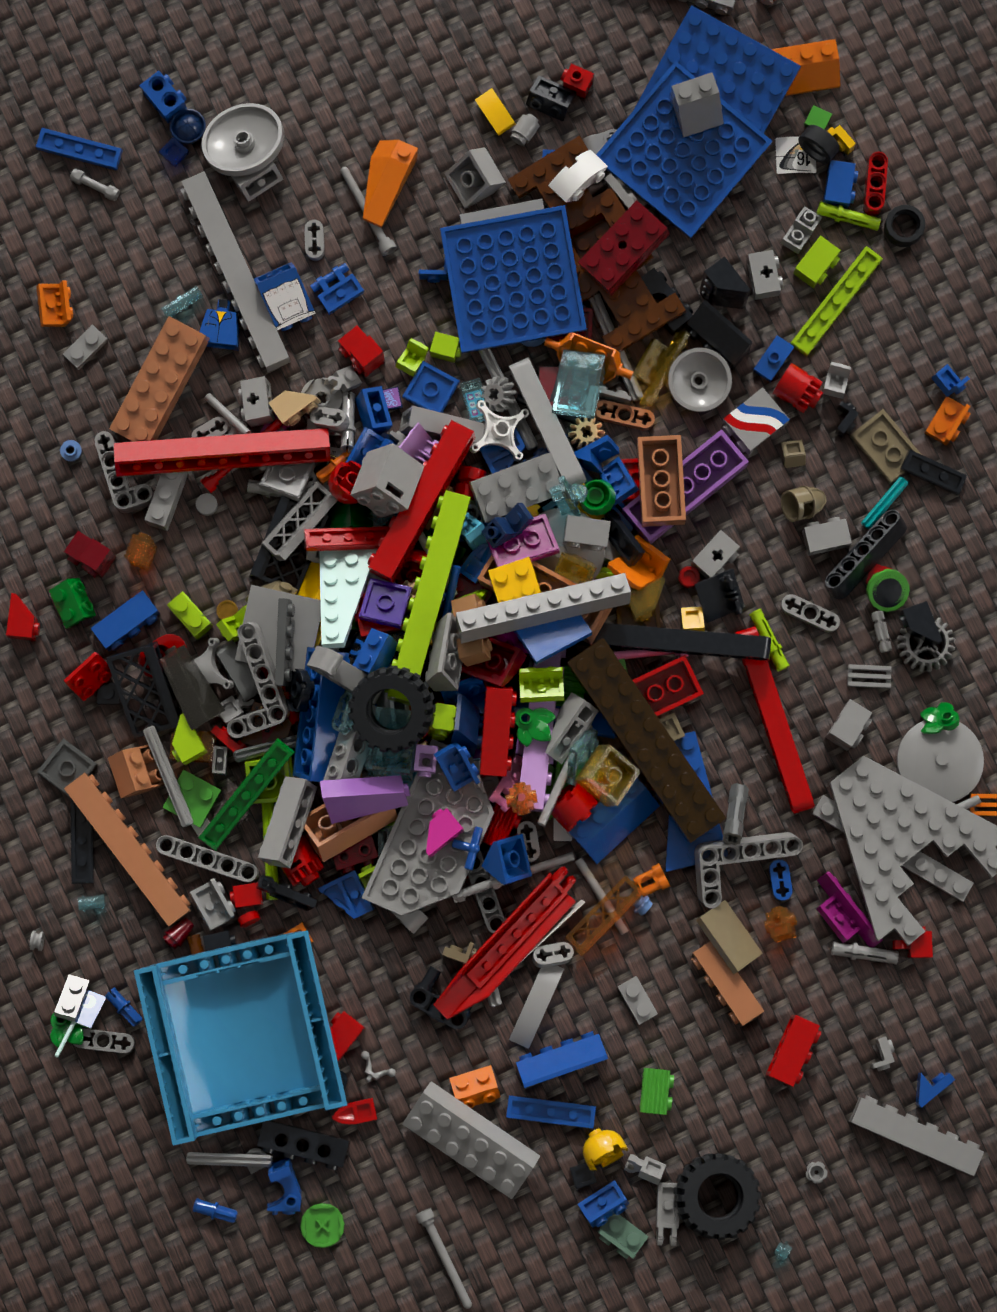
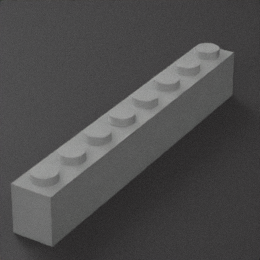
M625 573L457 612L456 627L462 644L630 604L631 590Z

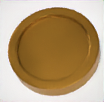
M224 600L217 606V615L221 620L231 617L238 612V607L233 601Z

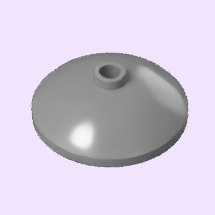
M693 348L683 352L672 363L668 374L669 390L675 401L682 407L695 412L709 411L719 406L728 396L732 384L731 371L725 359L717 352L707 348ZM695 378H701L702 384L697 385L695 383Z

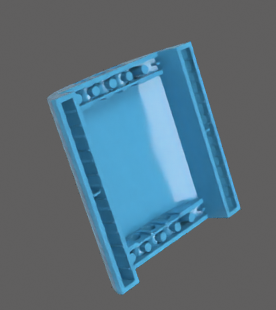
M308 930L227 946L134 970L173 1146L195 1141L199 1136L325 1108V1110H330L348 1105Z

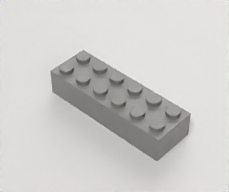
M432 1081L423 1091L402 1124L510 1199H513L540 1158V1155Z

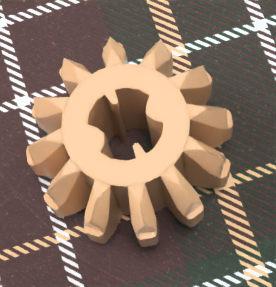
M584 416V422L577 418L575 420L577 425H570L572 431L568 433V437L574 438L571 441V445L579 443L577 446V450H579L582 446H587L600 439V436H603L605 432L599 430L602 427V423L595 424V417L589 422L588 417ZM586 430L590 431L591 437H589V435H587V438L583 437L582 431H584V433L586 432Z

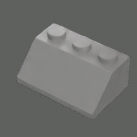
M447 613L436 623L435 631L432 634L433 643L428 655L429 667L425 673V680L433 691H458L463 662L458 656L456 639L460 637L456 627V617L452 613Z

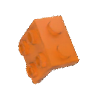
M637 535L634 537L645 553L636 565L629 567L620 556L608 562L607 568L614 575L625 573L629 586L633 589L641 590L662 578L670 558Z

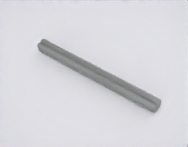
M600 293L588 299L603 334L606 335L615 328ZM621 351L622 367L633 371L625 351ZM634 372L631 380L622 376L629 395L632 396V401H638L643 398V393Z
M491 349L479 350L492 379L494 376L504 377ZM517 401L511 403L512 408L507 409L511 417L521 412ZM521 419L517 423L516 428L527 450H533L538 446V443L526 419Z

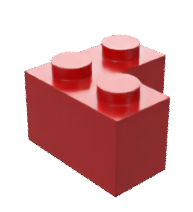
M358 325L338 340L340 347L338 351L345 359L350 358L351 366L359 375L362 373L367 377L385 362L383 350L370 335L367 337Z

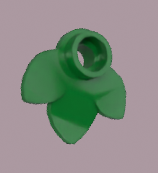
M941 702L937 708L929 707L924 709L920 715L927 723L921 732L923 734H937L943 729L950 731L957 728L960 717L954 711L953 705Z
M542 707L535 710L530 708L518 710L515 714V723L518 726V740L526 747L531 744L533 739L541 742L550 741L551 731L547 724L552 722L556 716L550 710ZM523 715H528L530 717V720L528 722H523L521 717Z
M53 1013L50 1019L53 1027L50 1038L52 1043L59 1048L72 1021L65 1019L63 1023H58L59 1017L54 1016ZM76 1023L67 1042L82 1045L84 1041L82 1028L85 1026Z

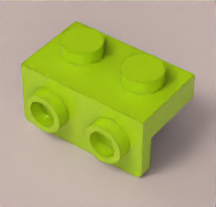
M527 667L519 669L520 703L564 701L562 667Z

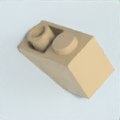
M284 391L270 401L269 405L282 424L293 426L301 420L300 417L305 413H312L321 401L315 395Z

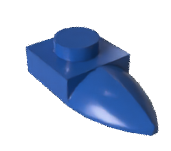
M487 543L475 548L460 569V573L475 584L478 583L477 578L491 556Z

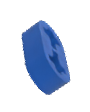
M775 860L769 866L772 894L775 899L785 901L792 895L789 866L783 860ZM777 863L780 864V867L785 868V871L781 872L782 879H779L777 872H773V868L777 866ZM781 881L783 882V887L788 889L785 897H781V894L776 892L780 888L779 882Z

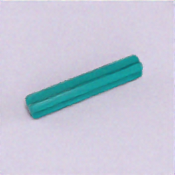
M899 477L861 522L866 529L870 530L906 488L908 481L903 477Z

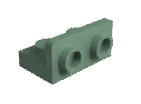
M614 1214L607 1218L608 1222L597 1230L601 1234L599 1239L608 1246L611 1243L617 1246L618 1250L616 1252L625 1259H628L629 1256L634 1259L649 1236L620 1214Z

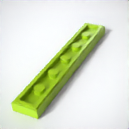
M866 246L790 344L807 357L883 258Z

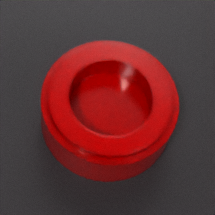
M692 566L684 567L678 576L679 583L685 588L695 587L694 584L700 580L699 571Z
M254 910L240 916L238 922L240 927H246L256 923L261 918L258 911Z

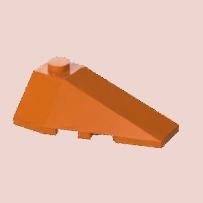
M401 140L379 141L370 160L363 220L382 228L417 161V147Z

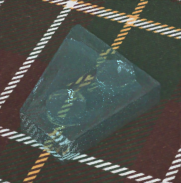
M590 728L569 749L566 783L573 786L577 783L593 753L597 750L599 745L597 730Z

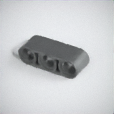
M232 640L216 648L215 656L229 680L234 682V688L238 695L241 694L242 701L246 702L259 693L248 663L235 660L237 645Z

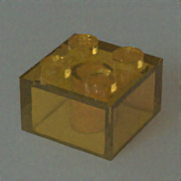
M610 744L598 745L575 781L606 807L618 806L641 771Z

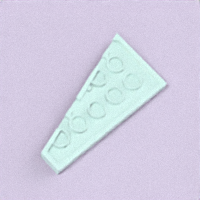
M378 549L319 551L322 647L329 649L345 647L354 615L359 608L360 598L364 594L371 574L368 568V560L372 553L376 554Z

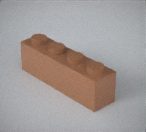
M711 941L692 953L694 956L691 959L698 970L702 968L706 976L704 979L710 988L715 987L719 993L716 995L717 999L723 1007L725 1005L728 1006L731 1011L728 1015L735 1025L739 1023L741 1026H744L764 1012L739 973L733 974Z

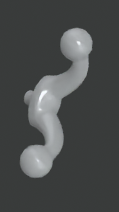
M367 1051L361 1053L362 1059L366 1060V1070L364 1072L368 1075L366 1081L370 1082L371 1079L377 1081L380 1077L387 1074L390 1077L396 1075L395 1069L392 1068L373 1073L369 1053Z

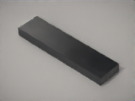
M71 799L72 884H94V828Z

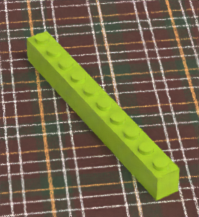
M445 490L444 496H439L437 508L440 509L438 516L433 517L431 528L434 529L432 537L428 536L425 548L429 549L427 557H422L419 567L423 572L421 578H416L413 589L417 590L415 598L411 597L408 610H411L409 619L405 618L402 630L405 631L403 639L399 638L396 651L400 653L398 660L393 659L391 666H398L400 669L405 667L410 669L411 673H417L421 676L471 498L469 496ZM394 689L384 690L385 693H388V700L410 705L406 696Z

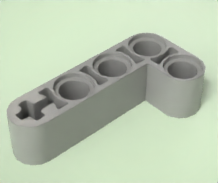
M99 432L94 439L95 446L115 507L121 513H130L149 507L154 495L151 487L146 484H140L130 488L127 476L116 477L115 465L113 467L107 466V461L114 458V443L116 441L109 432ZM103 440H108L107 445L110 451H107L103 446ZM116 478H122L123 483L120 486H113V481ZM143 491L150 493L146 500L139 499ZM122 498H129L128 505L124 507L119 506V502Z
M316 646L307 663L309 668L350 693L367 676L366 673L343 660L344 657L341 654L321 646ZM382 691L374 698L373 705L378 701Z

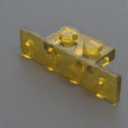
M687 331L677 332L669 348L658 340L651 339L632 375L648 386L639 403L641 406L651 407L658 400V393L661 387L668 381V374L672 363L688 343L687 338L690 333Z

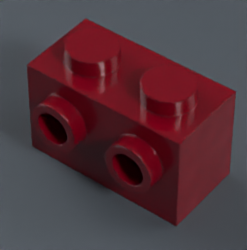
M372 834L333 856L338 872L343 871V874H347L356 870L355 866L363 864L365 867L369 864H376L375 860L379 859V855Z

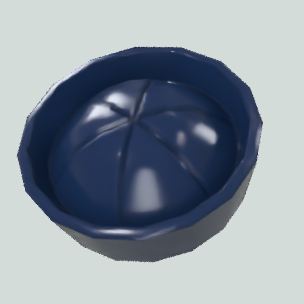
M182 109L172 116L169 129L177 141L194 143L203 136L206 122L198 111Z

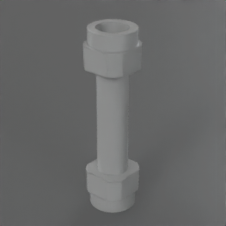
M73 169L70 175V180L74 183L87 185L105 194V198L116 201L120 194V190L112 185L106 186L85 176V173L81 170Z
M490 875V879L461 889L458 894L452 897L455 903L466 901L465 897L492 887L496 890L504 885Z

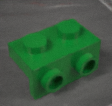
M79 578L66 579L49 590L66 629L72 628L87 618L96 616L93 604L89 600L84 584Z

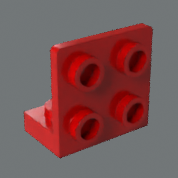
M94 652L66 677L64 682L85 701L107 682L112 674L108 663L97 652Z

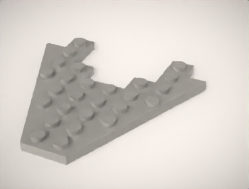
M865 756L861 757L829 783L877 941L894 929L908 946L926 932L898 899V896L914 884L902 870L901 866L933 841L946 858L960 846L964 845L990 878L997 874V849L995 847L997 846V825Z

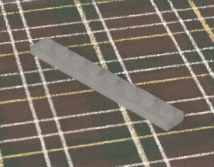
M822 795L812 815L844 833L835 801ZM920 851L901 866L961 902L965 900L974 884L972 881Z

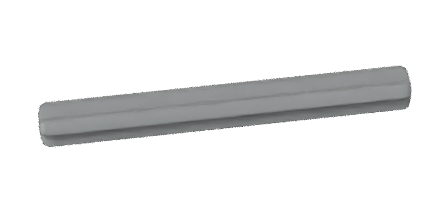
M155 726L147 727L143 730V733L181 826H190L194 823L157 730Z

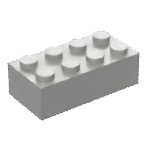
M551 452L468 482L483 523L491 521L494 517L507 515L517 503H523L525 507H529L566 493Z

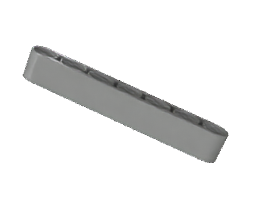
M527 357L510 365V372L548 452H551L558 473L567 491L587 482L584 472L529 358Z

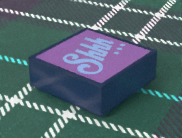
M398 386L383 389L388 411L403 408Z

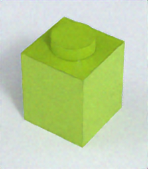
M435 331L430 348V357L455 363L456 357L460 358L462 353L459 338Z

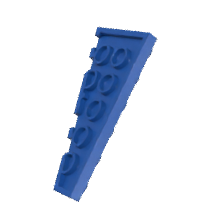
M695 731L685 733V737L674 742L712 796ZM669 815L665 873L695 865L694 851L698 844L723 839L720 823L692 843H689ZM727 849L724 850V856H728ZM706 850L703 853L702 858H708L710 856L711 851Z

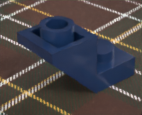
M517 503L505 517H494L483 529L482 533L490 545L496 548L521 534L534 518L523 503Z

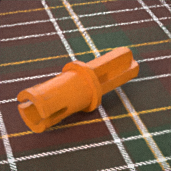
M348 449L336 459H331L328 465L316 473V477L321 483L329 480L330 473L340 462H346L347 459L345 458L350 455Z

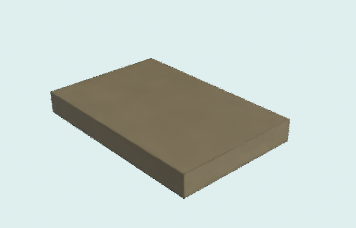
M884 409L850 435L851 439L890 485L906 473L900 470L908 450L921 454Z
M726 900L696 920L733 974L763 954Z

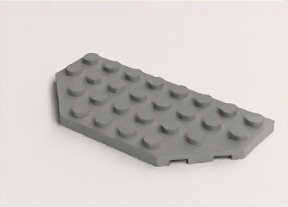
M434 739L429 744L430 746H438V751L448 746ZM472 757L468 758L470 764L474 763ZM427 758L423 759L422 764L428 766L430 760ZM438 762L436 774H431V778L419 777L417 772L409 789L411 796H407L408 805L401 807L362 899L404 916L460 892L469 873V870L464 868L468 851L453 848L452 840L430 858L426 853L429 823L432 820L431 816L436 811L447 808L464 829L455 838L456 840L471 843L474 828L476 826L483 828L479 843L480 847L494 816V811L479 775L477 776L480 781L479 784L476 785L472 781L454 792Z

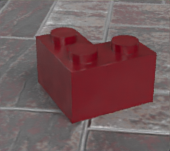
M77 531L64 550L69 562L75 566H78L80 563L82 565L81 568L94 578L96 575L103 578L116 559V556L109 548L95 539L87 537L80 531Z

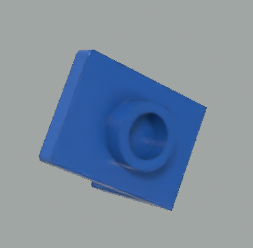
M445 258L444 270H419V279L427 280L431 283L448 280Z

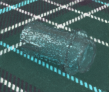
M104 894L88 897L82 895V897H79V911L83 910V912H86L89 909L105 908Z

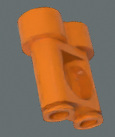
M659 863L652 866L651 870L636 876L635 879L633 878L636 886L639 885L641 889L639 890L641 896L644 897L661 888L664 890L670 887ZM652 878L654 879V883L642 888V883Z

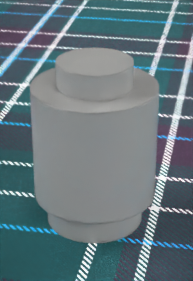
M523 114L512 129L510 138L520 146L529 143L540 127L537 123L538 119L531 114Z

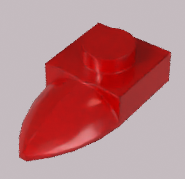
M369 1098L348 1103L347 1106L339 1108L332 1116V1119L348 1125L377 1120L374 1099Z

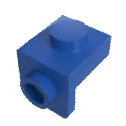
M948 364L931 377L946 397L952 393L958 395L966 388L964 384L970 379L966 376L960 380Z

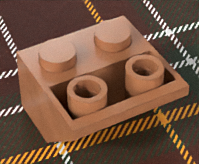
M149 745L121 750L108 757L120 798L139 795L165 786Z

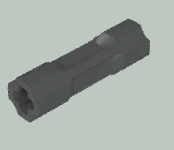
M732 784L729 791L727 818L722 839L726 844L738 845L741 843L745 806L749 788L745 784Z

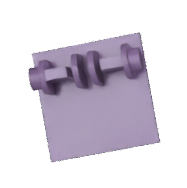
M418 422L398 447L423 465L426 461L425 458L427 460L430 459L431 456L429 455L433 445L439 442L437 440L433 441Z

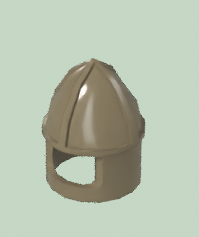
M802 485L785 491L781 496L783 514L791 522L811 519L826 505L825 493L814 487Z

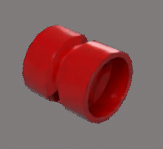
M460 466L457 477L460 483L456 484L454 492L471 497L470 499L475 500L468 482L486 476V471L471 466Z

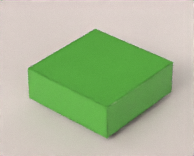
M813 105L804 126L816 125L825 130L832 113Z

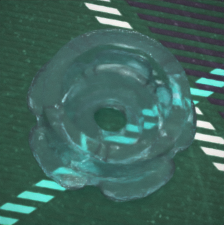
M788 1241L785 1244L780 1242L775 1249L776 1260L779 1259L784 1262L793 1248L787 1244Z

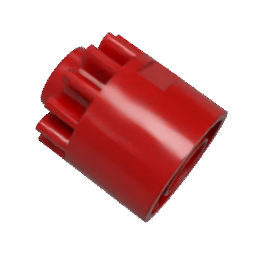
M791 363L772 394L783 401L789 402L794 408L804 413L808 406L814 408L821 398L823 392L819 389L823 382L813 375H808V372Z
M302 835L291 868L281 867L294 887L299 884L305 887L320 877L318 872L324 868L305 835Z

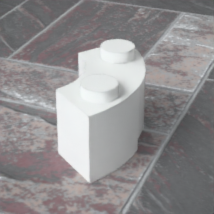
M591 150L575 158L577 162L570 168L565 166L548 185L565 202L579 200L586 188L600 182L604 178V171L608 166Z

